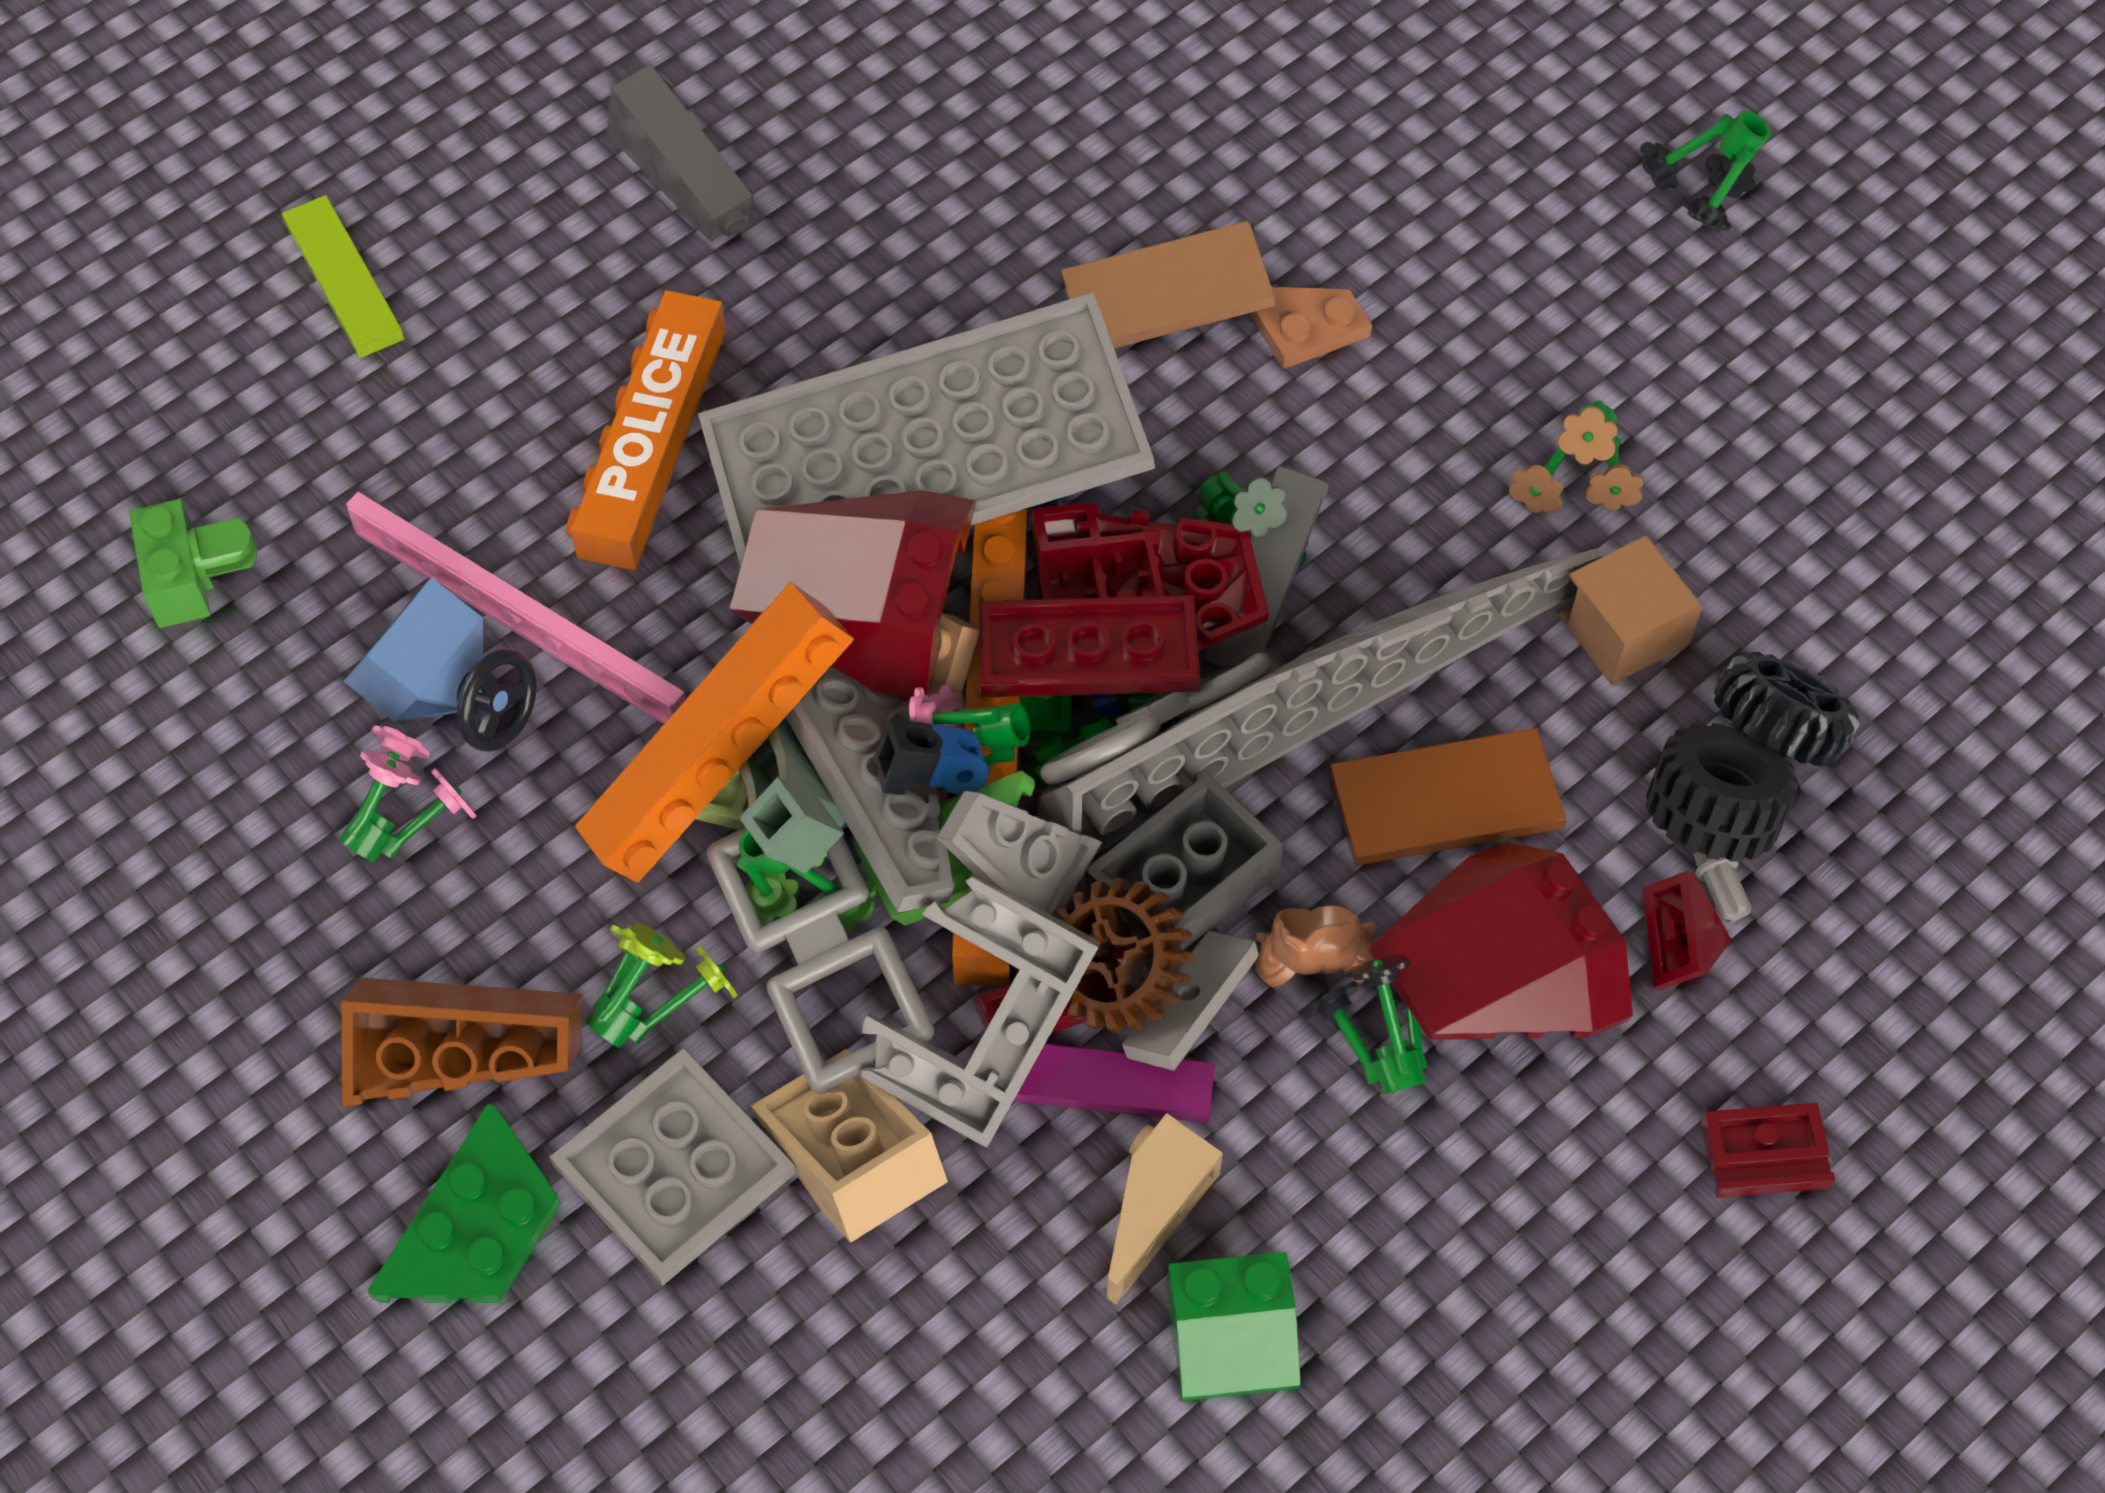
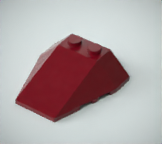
M919 490L756 509L732 597L730 611L753 624L786 585L792 582L821 602L854 638L851 644L829 668L837 669L858 681L860 686L875 694L910 700L914 696L915 688L922 687L924 694L929 697L939 657V650L935 639L956 553H964L976 501Z
M1509 842L1467 857L1379 936L1368 949L1374 959L1406 955V958L1410 960L1411 965L1397 971L1399 979L1391 982V984L1429 1040L1494 1039L1498 1033L1523 1032L1525 1038H1541L1545 1032H1570L1572 1038L1590 1037L1626 1023L1633 1016L1626 940L1568 859L1560 852Z

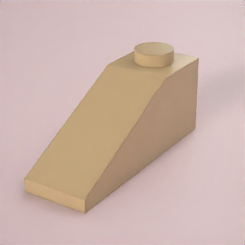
M1166 1113L1155 1128L1149 1124L1146 1125L1137 1135L1129 1149L1132 1158L1107 1286V1299L1116 1305L1220 1175L1223 1153L1168 1113Z

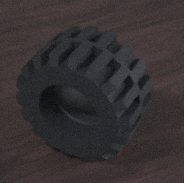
M1696 723L1692 724L1690 728L1681 727L1675 731L1674 736H1669L1646 794L1648 799L1646 808L1647 812L1653 815L1652 822L1658 829L1665 830L1667 838L1674 843L1679 842L1684 845L1685 849L1695 854L1699 852L1705 854L1707 858L1715 860L1726 858L1730 862L1742 861L1743 857L1753 860L1759 858L1762 852L1768 853L1773 848L1775 841H1777L1797 793L1798 777L1794 775L1795 768L1792 763L1783 759L1777 750L1773 748L1765 749L1764 745L1756 740L1748 739V735L1742 730L1726 727L1724 724L1712 723L1711 726Z

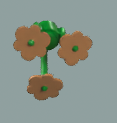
M1597 400L1594 403L1583 406L1578 415L1569 414L1565 418L1564 428L1566 430L1561 433L1558 440L1559 447L1545 467L1532 465L1528 470L1524 468L1515 469L1512 474L1514 481L1509 486V493L1515 500L1525 502V506L1531 512L1538 513L1542 509L1550 513L1559 511L1562 506V499L1559 495L1563 491V486L1559 481L1553 479L1552 476L1567 454H1575V458L1580 464H1589L1593 461V458L1608 461V469L1605 472L1598 471L1590 476L1591 485L1586 489V499L1592 504H1603L1607 510H1617L1621 505L1633 506L1638 504L1642 500L1640 488L1643 486L1644 481L1640 474H1631L1629 467L1619 464L1618 451L1621 440L1616 436L1618 430L1616 414L1604 402Z

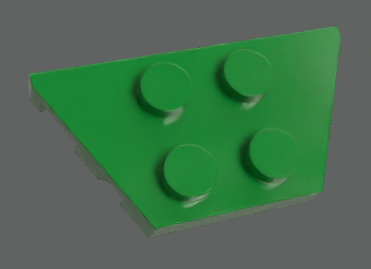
M487 1104L370 1285L367 1292L371 1299L378 1303H390V1298H423L425 1303H450L456 1299H466L471 1303H501L560 1208L561 1202L554 1189L495 1106Z

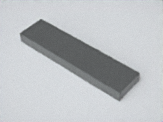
M1278 466L1271 487H1280L1285 492V499L1281 505L1286 509V520L1277 528L1269 527L1267 533L1262 537L1251 536V543L1269 612L1268 621L1211 645L1204 660L1206 663L1221 668L1255 653H1266L1329 487L1327 482Z

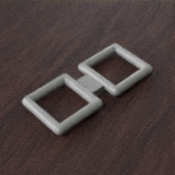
M746 827L711 843L707 847L706 856L748 949L754 953H760L787 940L798 963L797 966L771 978L767 983V992L809 1086L813 1091L818 1093L825 1092L860 1075L863 1068H874L876 1063V1041L835 1062L825 1065L793 992L873 953L908 1026L902 1028V1030L926 1042L932 1039L935 1031L934 1026L889 932L885 928L876 927L849 940L838 917L839 914L864 903L869 896L867 885L843 835L826 852L843 888L765 926H762L732 860V857L740 854L739 840Z

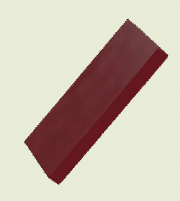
M1194 595L979 601L981 697L1200 691Z

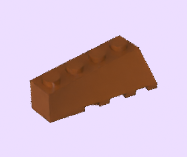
M360 977L341 1000L342 1107L360 1105L364 1100L388 1096L389 1100L410 1097L414 1092L444 1087V1091L466 1088L469 1083L492 1079L497 1083L566 1072L571 1067L582 1047L583 994Z

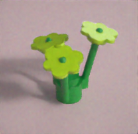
M636 923L635 926L629 925L627 929H621L612 925L609 931L612 932L615 938L620 940L617 949L623 952L624 956L605 991L592 1006L594 1010L585 1022L608 1042L621 1048L628 1037L639 1044L650 1029L708 985H710L715 993L725 986L734 999L739 995L723 975L724 966L721 964L716 965L702 946L699 945L696 949L704 961L698 964L696 968L701 973V976L641 1021L638 1016L644 1008L633 1000L629 994L650 963L656 966H661L663 963L667 965L672 963L682 965L686 958L674 947L675 945L670 939L663 935H658L645 924Z

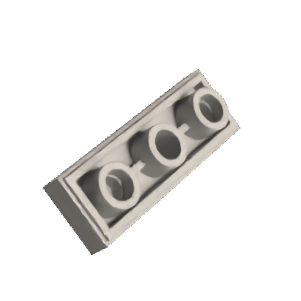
M1208 931L1192 951L1195 959L1190 963H1183L1180 967L1179 972L1186 973L1190 977L1191 982L1187 985L1175 983L1172 988L1178 994L1181 1002H1178L1177 1005H1170L1161 1001L1165 1018L1155 1021L1146 1016L1144 1029L1132 1030L1122 1043L1126 1057L1174 1071L1259 957L1255 942Z

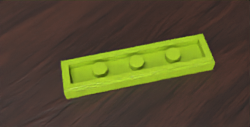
M324 195L282 212L281 214L288 231L358 358L360 359L405 340L400 325L327 196Z

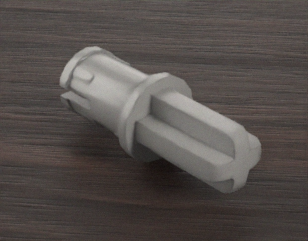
M1692 852L1698 867L1695 875L1698 881L1706 883L1720 917L1727 922H1735L1749 915L1751 904L1735 871L1738 861L1730 862L1726 858L1715 860L1707 858L1705 854L1699 852L1695 854Z

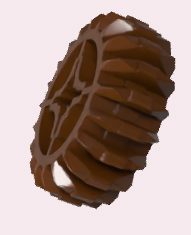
M1115 878L1109 887L1107 883L1097 881L1091 883V896L1083 891L1072 893L1076 910L1064 906L1057 909V913L1063 922L1087 935H1090L1092 930H1094V939L1101 942L1069 1000L1071 1003L1067 1012L1072 1018L1081 1019L1086 1016V1024L1090 1028L1101 1029L1106 1024L1109 1032L1122 1033L1127 1024L1132 1030L1144 1029L1146 1016L1155 1021L1165 1018L1161 1001L1170 1005H1177L1178 1002H1181L1178 994L1172 989L1174 984L1187 985L1191 982L1190 977L1186 973L1179 971L1181 962L1190 963L1195 957L1192 952L1182 951L1180 944L1187 942L1193 935L1188 929L1175 928L1184 914L1177 908L1166 909L1169 900L1168 896L1158 891L1150 895L1149 884L1137 881L1130 886L1128 880ZM1131 910L1145 923L1151 936H1132L1128 923L1121 921L1119 911ZM1117 946L1133 948L1124 951L1123 959L1116 958L1121 963L1120 965L1103 963L1113 960V953L1119 952L1116 948ZM1153 959L1151 971L1143 983L1142 973L1144 966ZM1092 973L1104 975L1108 987L1115 989L1118 1001L1110 1002L1102 997L1093 988L1087 975Z

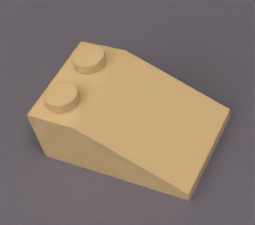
M844 1049L824 1061V1063L828 1065L851 1053ZM803 1074L751 1105L753 1114L773 1143L795 1165L797 1177L820 1210L850 1243L948 1182L931 1132L895 1096L861 1078V1074L822 1093L813 1091Z

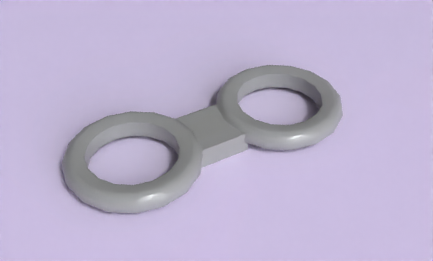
M1264 653L1246 656L1200 677V691L1169 692L1146 702L1117 718V726L1101 732L1049 760L1041 767V778L1048 784H1058L1082 775L1129 752L1155 736L1164 722L1205 707L1265 675L1272 665L1270 657Z

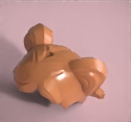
M1323 906L1311 911L1302 908L1281 910L1275 916L1270 933H1255L1254 942L1261 944L1258 952L1259 957L1255 961L1256 972L1259 978L1271 987L1284 984L1296 973L1305 975L1316 973L1331 974L1343 970L1346 974L1345 971L1347 969L1374 960L1368 949L1375 941L1373 932L1376 929V925L1372 921L1360 925L1357 915H1353L1351 911L1340 906ZM1350 978L1352 981H1356L1358 983L1364 982V979L1353 980V978Z

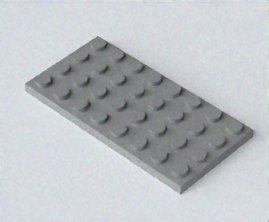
M1094 292L698 413L740 567L756 509L926 490L975 500L976 506L971 525L1155 469L1153 454Z

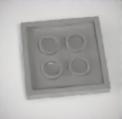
M684 1048L550 1156L554 1168L662 1286L796 1174L795 1165Z

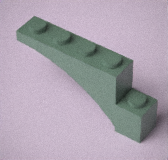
M783 719L740 768L749 804L748 809L739 818L767 857L807 873L844 834L841 827L846 822L795 733Z

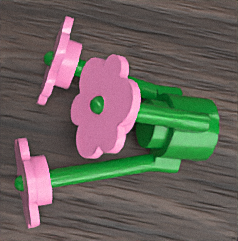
M946 684L939 685L936 693L929 694V697L924 694L922 687L915 688L914 696L910 698L909 714L911 721L964 729V723H973L974 735L977 736L979 745L981 747H988L992 751L984 756L988 768L997 763L1014 761V748L1025 746L1029 741L1030 722L1025 708L1020 703L988 708L965 709L963 694L959 691H952L950 686ZM943 786L933 787V793L938 795L939 802L947 800V790Z
M373 726L371 731L382 742L380 748L387 755L376 750L371 752L363 750L360 757L366 761L365 764L370 768L368 773L375 780L358 813L355 814L338 840L374 864L381 853L393 859L406 841L447 807L453 814L463 808L472 819L477 817V815L460 797L461 789L457 786L451 787L443 776L434 769L431 772L440 784L433 791L439 798L396 835L392 836L389 834L395 824L374 811L387 785L398 787L400 783L405 784L406 782L419 785L421 781L418 775L411 772L412 769L398 762V759L409 761L411 756L429 759L431 753L422 747L419 741L407 737L394 728Z

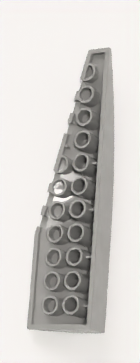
M1596 548L1501 575L1408 608L1312 650L1263 675L1234 693L1180 717L1178 722L1159 731L1151 739L1129 752L1069 781L1048 786L1042 795L1037 798V818L1054 822L1074 833L1102 841L1091 860L1093 861L1115 847L1207 772L1225 788L1572 597L1577 593L1578 587L1571 580L1569 574L1603 556Z

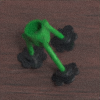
M1748 110L1739 113L1735 119L1728 114H1724L1714 126L1672 152L1660 143L1652 144L1646 141L1640 146V152L1644 158L1642 161L1643 169L1647 174L1651 175L1655 186L1663 191L1678 186V179L1676 177L1678 173V160L1718 135H1721L1722 141L1719 146L1723 154H1712L1705 161V167L1710 172L1708 181L1711 185L1718 187L1712 198L1702 196L1701 198L1696 197L1693 199L1685 196L1681 200V204L1688 210L1690 217L1702 222L1704 226L1714 232H1721V230L1729 231L1732 227L1730 222L1727 221L1726 210L1720 203L1726 195L1731 198H1738L1744 191L1750 192L1754 189L1756 184L1752 177L1755 174V167L1750 160L1771 136L1767 123L1759 115Z
M1406 955L1370 960L1363 963V965L1355 966L1345 971L1347 978H1353V980L1364 979L1366 986H1377L1378 999L1381 1001L1391 1045L1375 1049L1378 1057L1377 1061L1373 1060L1345 1013V1010L1352 1005L1349 996L1358 990L1356 981L1327 992L1320 1000L1309 1005L1302 1014L1305 1020L1317 1014H1320L1323 1021L1334 1017L1362 1064L1368 1085L1379 1082L1383 1095L1426 1083L1422 1069L1428 1068L1422 1050L1420 1025L1393 985H1389V983L1399 979L1397 973L1399 969L1411 965ZM1395 1007L1406 1009L1409 1042L1408 1040L1403 1041Z

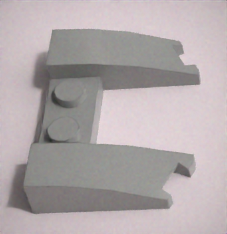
M971 876L966 880V883L972 889L971 892L946 909H943L936 900L925 909L923 916L1020 969L968 1063L876 1016L868 1014L863 1022V1034L877 1035L875 1068H863L861 1070V1078L987 1148L1101 942L1039 908L975 876Z

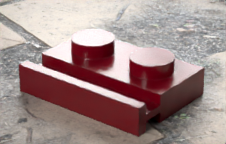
M1818 1102L1704 1112L1701 1118V1125L1711 1173L1714 1174L1716 1181V1198L1830 1189L1834 1184L1835 1176L1829 1166L1828 1158L1830 1154Z

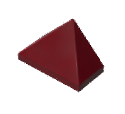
M1687 870L1643 887L1654 988L1663 990L1707 974L1732 939L1695 874Z

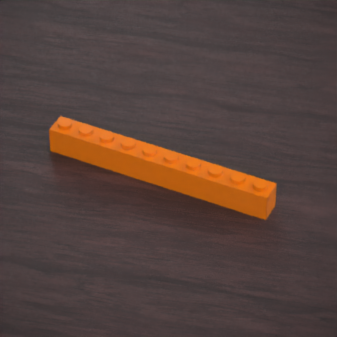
M1028 508L974 524L969 624L978 629L979 601L1025 600ZM979 635L967 673L965 709L988 708L1020 703V696L981 697ZM964 723V729L974 734L973 723ZM981 747L983 756L992 752L988 747ZM1019 747L1014 748V761L997 763L988 768L989 775L984 785L1018 772ZM953 933L952 960L954 985H1009V963Z

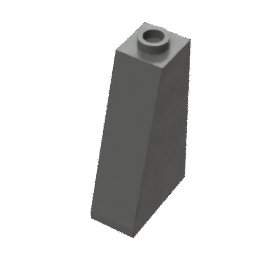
M649 64L611 86L607 133L611 139L709 241L714 240L723 233L726 236H730L741 230L749 220L753 199L752 194L653 66Z

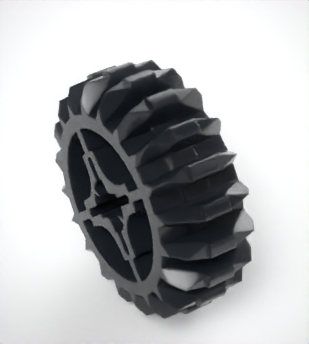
M1740 652L1737 657H1733L1728 667L1725 666L1717 680L1719 683L1713 692L1715 695L1713 701L1720 709L1722 716L1731 720L1734 728L1746 733L1748 739L1756 740L1764 745L1765 749L1773 748L1777 750L1783 758L1791 757L1800 764L1809 762L1813 766L1834 765L1845 751H1848L1856 738L1855 732L1860 725L1858 721L1859 715L1852 708L1850 701L1840 696L1838 689L1830 687L1823 682V678L1810 674L1807 669H1801L1793 665L1789 660H1779L1773 654L1765 656L1760 652Z

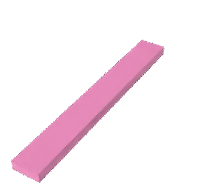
M357 492L346 503L349 516L358 536L426 578L430 579L433 577L455 596L662 724H665L686 700L685 692L360 492Z

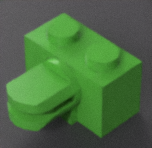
M181 499L129 510L143 596L159 628L211 616L206 590L214 589L212 577L251 568L257 559L258 549L247 524L241 519L236 518L193 528Z

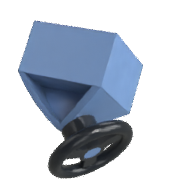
M433 577L410 600L343 681L394 722L457 713L458 726L464 740L474 749L486 752L505 747L521 733L531 716L537 693L536 674L530 660L520 651L510 648L498 649L484 656L483 617ZM509 664L516 668L520 679L507 685L497 681L491 672L501 665ZM519 700L512 718L505 727L495 733L501 715L507 711L511 703ZM474 714L483 717L478 730L475 726Z

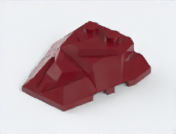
M1084 502L1032 508L1031 518L1034 548L1038 562L1037 581L1040 599L1194 595L1198 651L1268 621L1269 612L1249 531H1238L1230 524L1181 517L1178 525L1148 521L1149 512L1132 510L1131 518L1099 514L1100 505Z

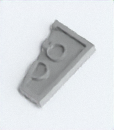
M970 791L963 792L937 836V839L979 879L1058 919L1057 909L1067 905L1072 893L1102 841L1069 831L1068 828L1054 822L1044 821L1029 815L1028 812L981 793Z

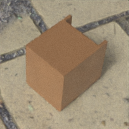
M1643 536L1569 574L1578 590L1573 606L1559 612L1558 616L1611 685L1679 651L1690 643L1703 605L1648 536Z

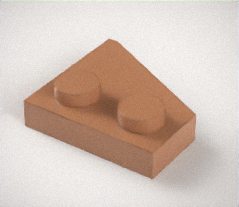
M1272 287L1275 306L1249 313L1282 369L1369 338L1372 329L1371 322L1350 289Z

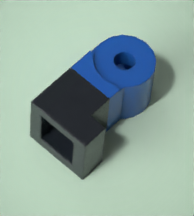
M895 718L889 719L873 759L882 792L887 794L904 795L908 784L932 787L943 786L950 793L962 795L964 791H977L985 784L989 775L977 736L971 731Z

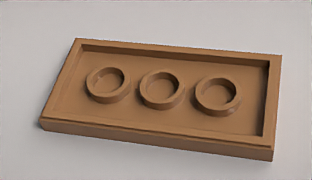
M1249 221L1061 270L1069 300L1094 292L1114 348L1275 306L1274 293Z

